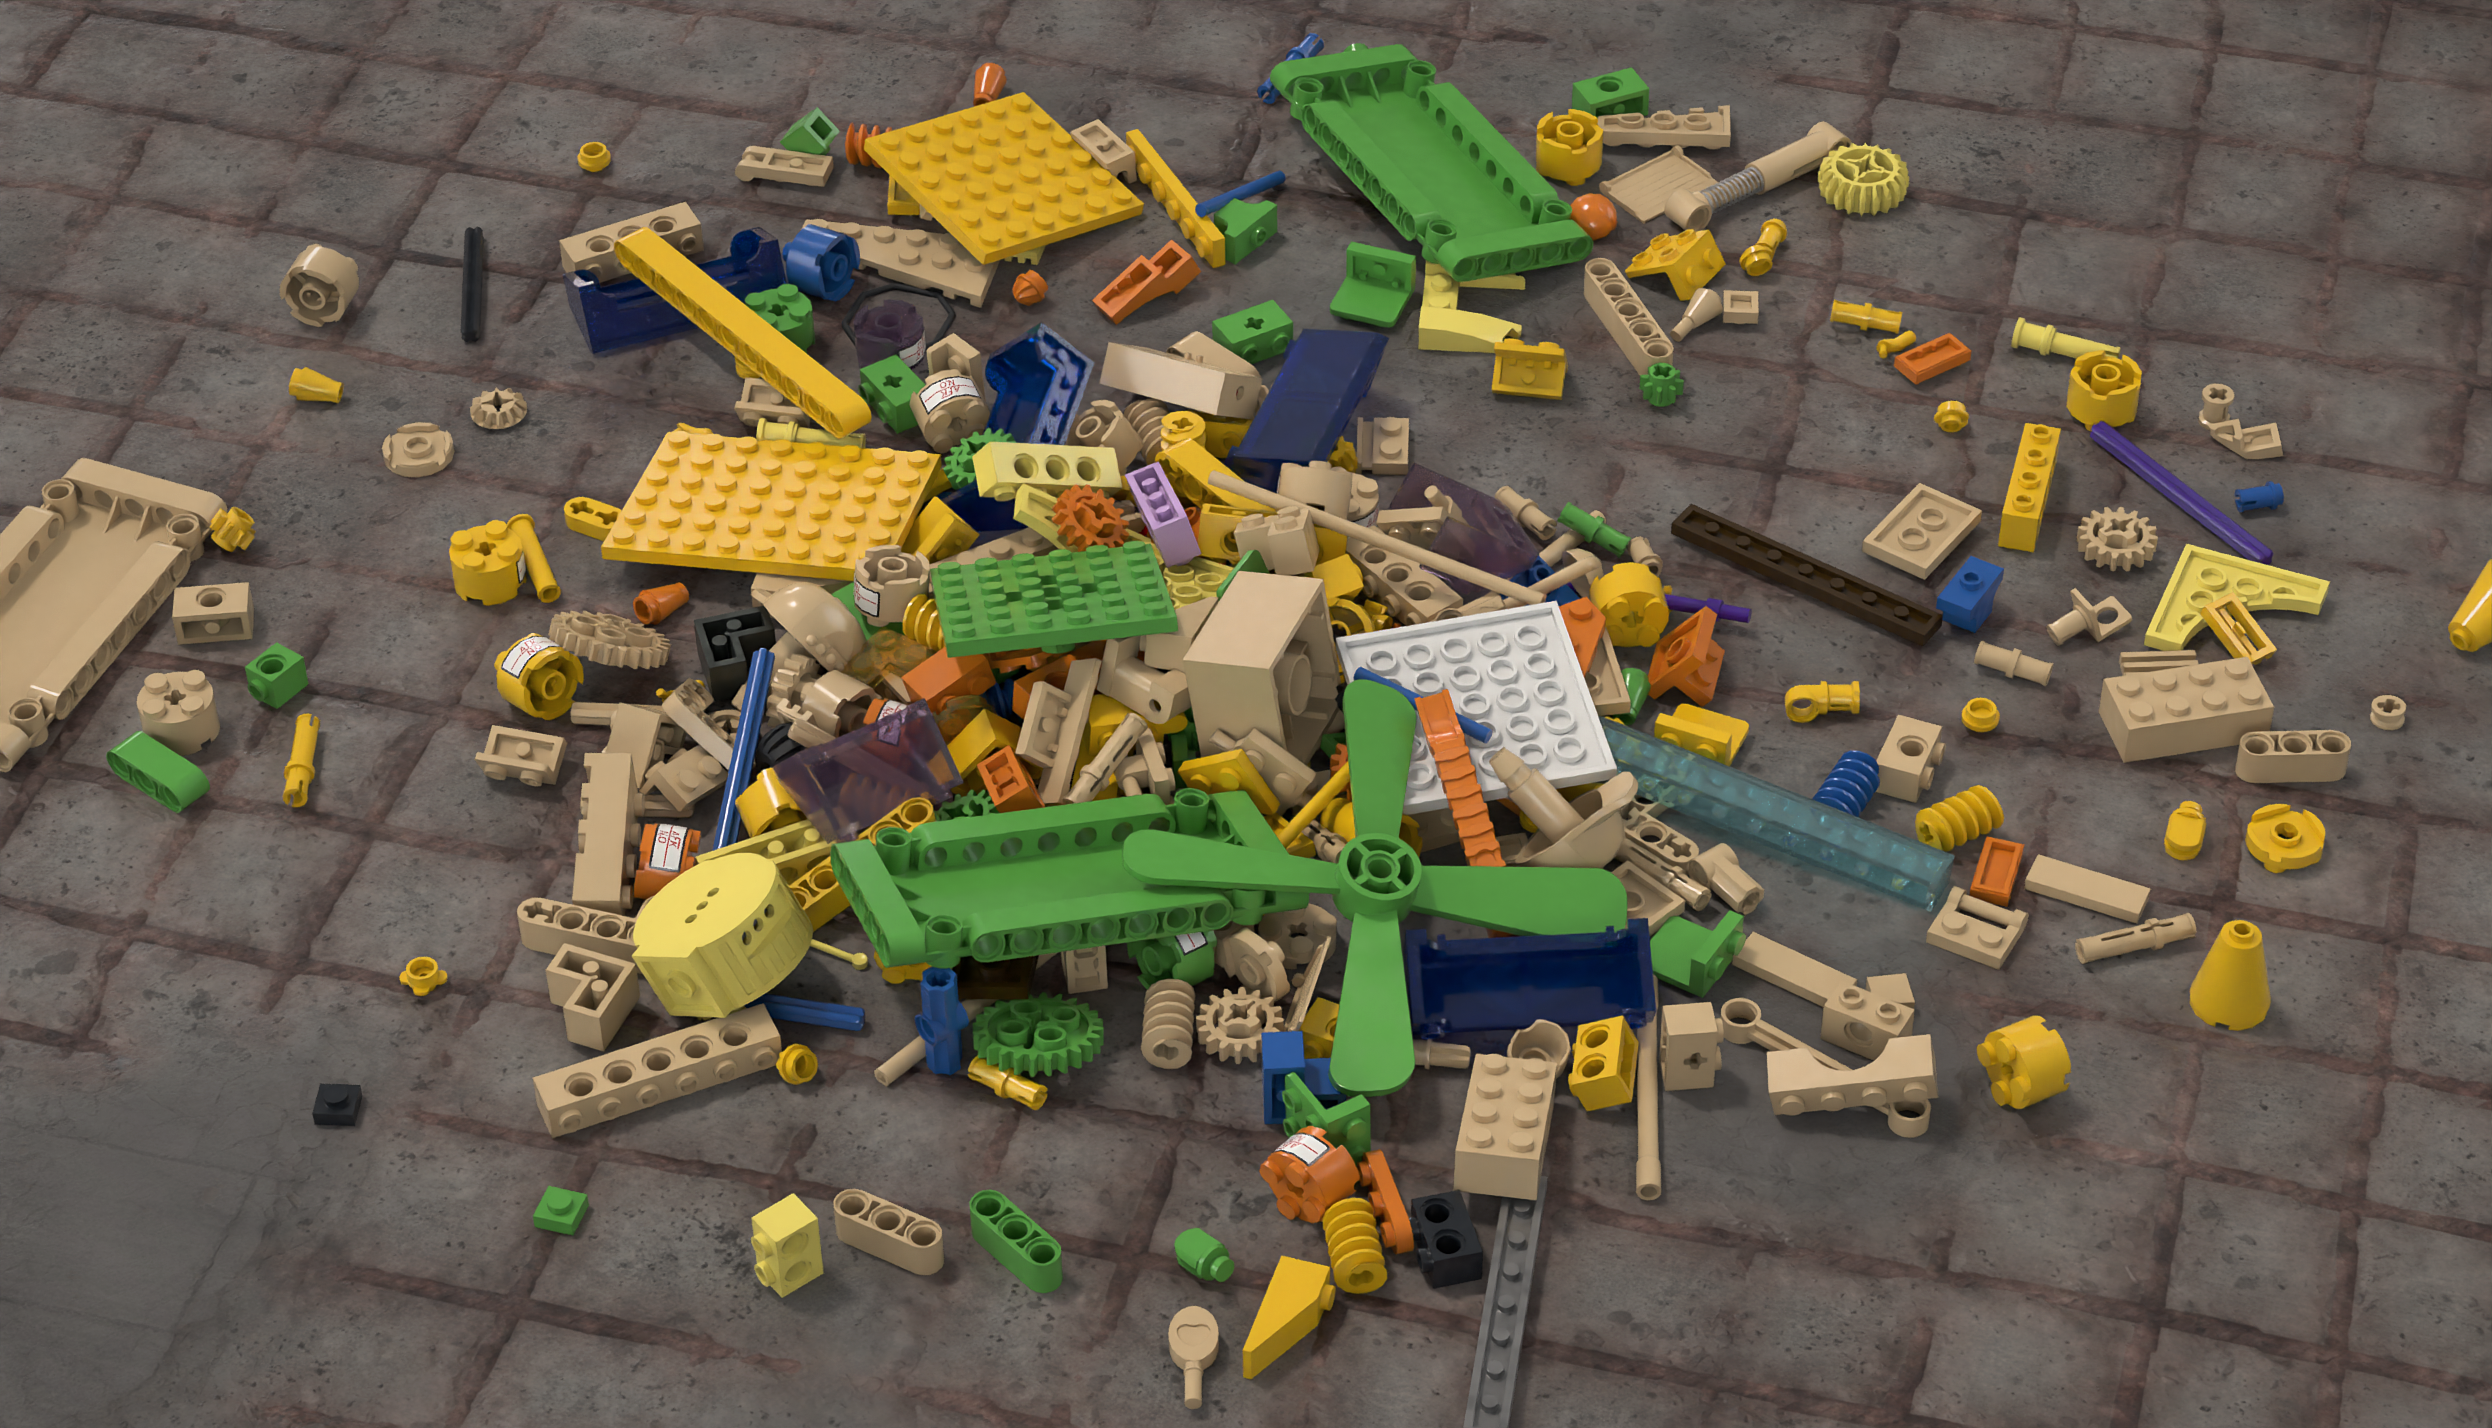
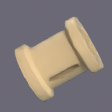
M2223 384L2207 385L2202 391L2204 407L2199 413L2198 422L2203 428L2209 430V424L2230 421L2228 410L2229 405L2233 403L2234 392L2230 387Z

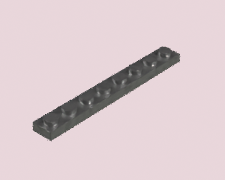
M1541 1176L1537 1200L1502 1196L1463 1428H1509L1546 1198L1548 1178L1546 1176Z

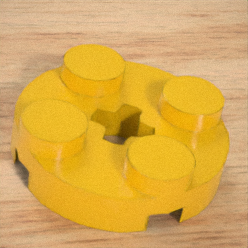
M2272 804L2258 809L2252 815L2251 822L2247 826L2245 842L2248 850L2255 858L2264 862L2265 869L2273 873H2282L2286 869L2304 868L2319 862L2322 856L2326 832L2322 822L2313 813L2303 809V814L2290 811L2291 805ZM2283 834L2286 838L2289 837L2292 839H2284L2279 837L2278 835Z

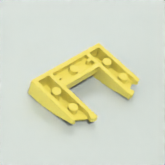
M1426 260L1423 301L1419 321L1418 349L1495 353V342L1503 343L1502 340L1506 336L1516 339L1521 337L1522 325L1484 314L1457 310L1459 287L1525 290V279L1523 276H1516L1515 273L1457 282L1440 264H1434Z

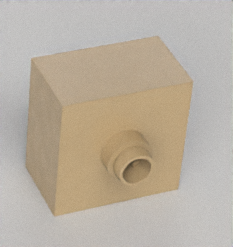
M1246 571L1237 572L1183 658L1201 758L1224 753L1211 742H1208L1218 728L1236 742L1245 738L1255 728L1302 763L1308 765L1322 741L1323 734H1326L1340 710L1335 698L1338 695L1336 687L1341 684L1323 579Z

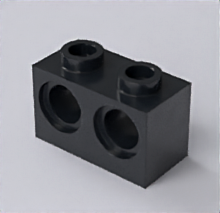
M1460 1190L1411 1199V1217L1408 1218L1412 1228L1413 1240L1418 1246L1416 1250L1417 1262L1420 1272L1422 1274L1428 1273L1433 1289L1482 1279L1483 1251Z

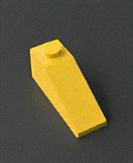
M1281 1255L1243 1348V1378L1253 1379L1317 1327L1324 1310H1331L1336 1287L1330 1285L1329 1266Z

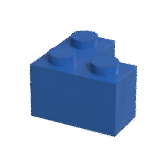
M1302 1031L1261 1033L1264 1124H1283V1120L1286 1118V1107L1282 1092L1285 1090V1075L1292 1072L1297 1074L1326 1110L1346 1101V1095L1337 1091L1329 1080L1330 1058L1304 1059Z

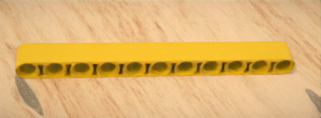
M642 227L614 242L616 257L627 270L834 437L841 439L871 422V411L861 396L651 229Z

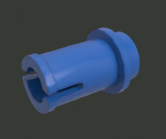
M2267 481L2265 486L2235 490V497H2240V499H2235L2237 510L2240 513L2265 507L2275 510L2278 505H2282L2284 502L2281 485L2279 483L2274 484L2272 481Z

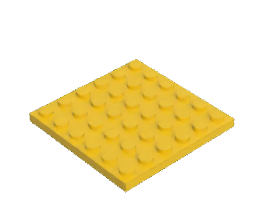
M1024 92L865 139L864 150L983 265L1142 215L1144 203L1112 175L1110 171L1104 169L1088 151L1082 148L1069 133Z

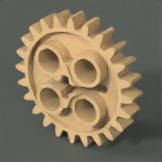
M570 611V614L566 612H561L560 615L555 614L554 618H552L548 634L550 635L549 639L555 641L554 643L559 646H563L564 651H574L575 656H586L589 661L609 666H618L620 668H623V665L633 669H637L638 666L645 669H650V666L659 668L660 665H665L667 662L671 644H669L670 640L665 639L664 634L655 633V629L644 628L645 624H633L630 619L597 612L596 615L587 611H583L582 614L576 611Z

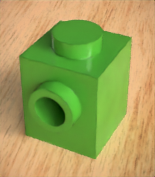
M817 107L794 123L780 143L788 151L826 155L831 149L830 143L840 131Z

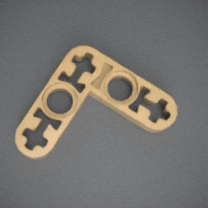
M688 678L663 702L662 708L672 720L729 770L735 740L704 712L714 701L712 695L700 683Z
M1662 763L1638 781V791L1632 800L1621 808L1619 812L1622 817L1626 838L1672 867H1681L1689 875L1687 863L1690 859L1699 855L1698 846L1692 840L1655 819L1685 794L1687 771L1676 763ZM1642 797H1649L1655 802L1646 805L1638 803L1636 800ZM1646 835H1654L1661 840L1650 843L1641 838Z

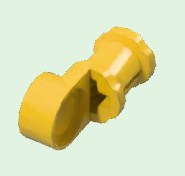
M1821 681L1820 685L1794 686L1785 695L1786 714L1791 720L1799 723L1809 722L1818 715H1826L1828 711H1851L1852 714H1858L1860 708L1859 681H1852L1851 684L1829 685L1826 681ZM1799 699H1807L1812 702L1809 707L1803 709L1792 705Z

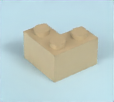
M1298 506L1286 507L1277 512L1278 515L1263 517V514H1252L1242 518V522L1237 523L1234 536L1240 559L1243 558L1247 551L1258 550L1267 569H1275L1277 575L1292 576L1314 571L1320 549L1310 508L1300 510Z
M620 702L618 709L615 710L611 717V735L608 745L603 749L602 753H631L637 788H642L648 781L645 774L655 764L663 761L665 754L674 755L683 748L687 732L664 711Z
M564 943L546 969L550 1001L552 1004L563 1007L568 1041L605 1051L640 998L636 964Z

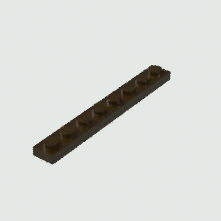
M1690 504L1671 524V534L1918 645L1924 646L1942 626V614L1696 505Z

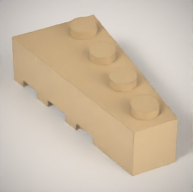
M585 753L584 768L586 769L588 783H582L583 820H579L578 826L580 853H576L572 902L576 906L625 916L626 909H632L633 887L629 885V880L636 876L637 856L633 854L634 847H640L641 826L637 824L638 816H644L645 795L644 793H638L631 753Z

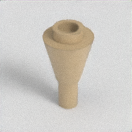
M1698 288L1682 316V320L1670 332L1671 337L1675 341L1680 342L1692 329L1720 315L1723 307L1719 295L1713 290Z

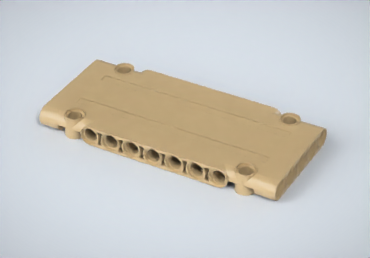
M80 458L61 479L50 481L42 488L44 504L40 508L31 505L26 506L0 534V772L10 771L29 748L42 745L47 740V726L54 718L62 720L70 714L186 576L191 561L197 560L203 555V542L213 531L210 528L212 524L210 521L220 508L227 512V506L219 496L211 492L87 458Z

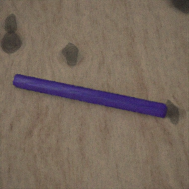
M2100 421L2097 425L2094 424L2092 426L2090 437L2247 560L2270 565L2273 557L2271 549L2106 422Z

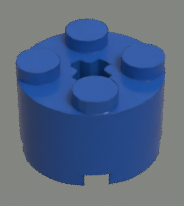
M808 224L796 235L793 242L786 243L783 248L782 258L786 262L788 284L797 286L798 292L826 300H840L850 291L855 280L850 279L853 268L859 269L860 251L856 240L844 233Z

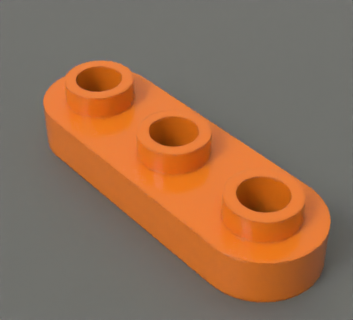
M1381 1149L1364 1152L1362 1162H1357L1359 1182L1362 1187L1368 1186L1369 1188L1368 1200L1373 1207V1217L1379 1216L1382 1222L1380 1224V1232L1385 1248L1391 1247L1394 1254L1413 1251L1414 1240L1411 1224Z

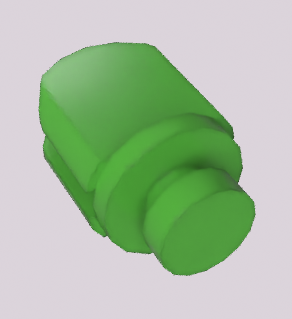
M1200 1228L1188 1229L1176 1238L1174 1246L1178 1264L1199 1279L1203 1278L1206 1281L1216 1279L1219 1282H1223L1233 1273L1234 1262L1229 1258V1252L1224 1244Z

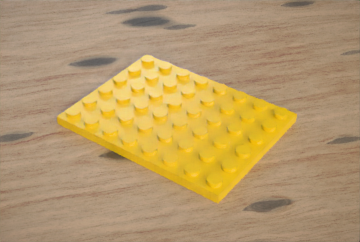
M684 431L667 432L601 546L602 559L854 581L855 561L865 557V550L880 545H899L902 548L942 467L941 454H932L921 450L907 452L895 451L890 448H859L855 445L834 446L824 445L820 442L797 443L785 439L757 441L756 438L749 436L736 438L723 437L719 434L699 435L688 434Z

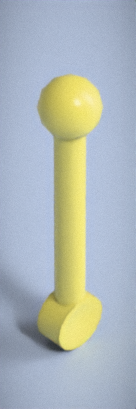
M814 939L811 941V947L852 962V966L857 970L865 969L868 965V958L864 953L853 955Z

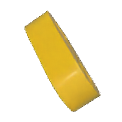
M587 497L570 499L564 506L565 522L568 528L601 541H605L622 511L619 508Z

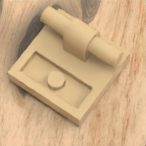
M1434 485L1429 486L1424 493L1433 507L1379 511L1376 524L1388 536L1452 560L1458 557H1473L1476 544L1467 534L1470 530V525L1462 517V510L1451 497L1444 496Z
M1147 728L1136 741V756L1128 757L1127 754L1115 769L1116 781L1119 788L1125 791L1126 797L1156 794L1160 796L1165 805L1174 804L1173 797L1170 795V791L1175 790L1173 771L1171 768L1165 769L1166 758L1161 742H1155L1151 729Z

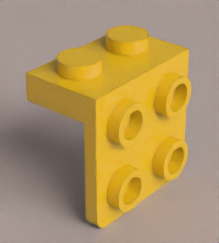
M1688 229L1678 235L1669 236L1665 233L1653 238L1650 241V246L1644 252L1633 257V263L1625 270L1628 278L1666 272L1679 300L1685 301L1691 300L1695 291L1698 288H1703L1726 263L1709 229L1697 232L1694 229Z
M1680 704L1673 716L1660 713L1656 719L1653 756L1724 777L1749 732V724L1746 721L1689 704Z

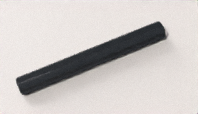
M478 226L474 229L468 227L464 235L460 332L462 333L461 339L465 342L470 340L476 342L480 338L484 237L483 230Z

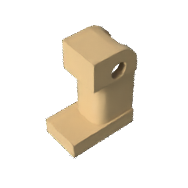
M1141 636L1107 639L1097 685L1098 691L1108 697L1111 696L1155 724H1164L1191 707L1185 673L1173 669L1164 674L1154 667L1144 665V662L1137 658ZM1154 700L1159 702L1161 711L1154 706Z

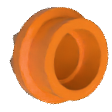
M1029 270L1026 274H1020L1016 278L1012 290L1017 302L1030 306L1041 302L1045 298L1044 293L1048 291V285L1038 273Z

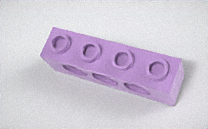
M1159 461L1126 474L1125 477L1138 511L1166 567L1185 565L1193 557L1200 555L1201 551L1188 517Z

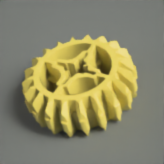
M1851 143V146L1848 148L1839 146L1838 151H1829L1828 157L1823 158L1820 165V171H1818L1820 196L1826 198L1827 204H1835L1836 210L1846 209L1848 214L1857 212L1862 216L1863 213H1871L1875 216L1877 211L1888 213L1889 208H1897L1899 202L1904 201L1907 193L1909 176L1906 162L1901 161L1900 155L1892 154L1891 149H1880L1879 144L1874 147L1867 146L1866 143L1863 146Z

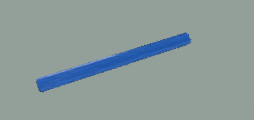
M760 648L759 651L753 653L712 851L738 842L742 818L735 805V800L749 787L775 661L774 653L766 648Z

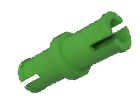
M1571 502L1566 504L1560 514L1561 516L1557 520V522L1585 537L1584 541L1591 544L1593 541L1617 555L1618 558L1623 555L1628 543L1632 539L1605 524L1604 518L1600 516L1595 518L1572 505Z

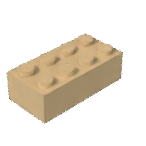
M2248 657L2103 679L2099 714L2124 763L2239 745L2242 736L2249 732L2270 731L2274 706Z
M1499 1054L1475 1055L1455 1151L1453 1191L1460 1190V1192L1537 1200L1555 1103L1556 1062H1547L1537 1058L1503 1057Z

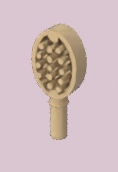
M1190 1306L1180 1310L1170 1323L1168 1332L1169 1352L1173 1362L1184 1370L1185 1406L1189 1409H1198L1202 1405L1203 1370L1212 1365L1216 1359L1219 1348V1332L1217 1322L1210 1312L1198 1306Z

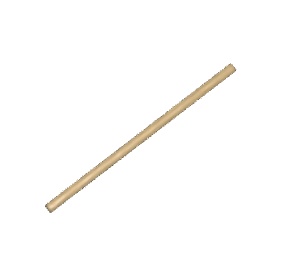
M1215 470L1209 475L1208 484L1277 510L1291 506H1298L1300 510L1310 508L1314 524L1529 605L1545 603L1546 594Z

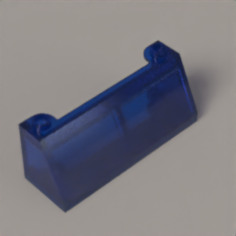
M761 227L743 230L735 234L730 242L731 256L695 264L744 304L745 298L750 293L777 289L779 286L787 284L778 239ZM581 269L562 274L570 309L592 354L699 328L639 278L600 287L599 279L589 270Z
M1042 322L992 352L985 367V378L989 386L998 394L982 435H984L987 428H991L993 434L999 429H1003L1005 434H1012L1016 443L1065 445L1095 362ZM977 479L954 493L943 492L937 496L976 532L1028 528L1027 525L1013 519L1016 498L1008 501H997L995 497H980Z
M1303 329L1297 341L1290 339L1283 354V359L1286 361L1241 444L1239 447L1232 445L1224 465L1230 467L1229 469L1243 481L1277 494L1282 463H1294L1302 467H1309L1310 461L1328 462L1362 396L1366 397L1372 386L1389 338L1377 332Z
M1648 918L1628 919V928L1617 930L1616 933L1614 932V926H1606L1605 931L1599 933L1446 940L1445 934L1437 935L1436 942L1427 939L1426 929L1406 930L1402 956L1412 1035L1420 1034L1423 1039H1438L1444 1037L1445 1033L1526 1029L1535 1020L1539 1019L1556 1023L1560 1027H1575L1618 1016H1624L1631 1029L1643 1028L1647 1026V1023L1653 1022L1656 1013Z

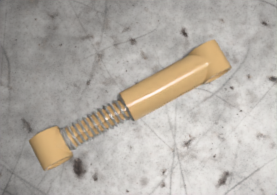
M1819 122L1810 129L1807 136L1747 164L1742 172L1725 178L1715 185L1692 193L1684 188L1675 191L1665 204V215L1684 230L1694 229L1695 232L1702 231L1708 225L1713 213H1717V211H1721L1727 206L1744 200L1754 193L1758 195L1764 194L1820 167L1823 158L1828 157L1829 151H1838L1839 146L1848 148L1852 142L1829 123Z

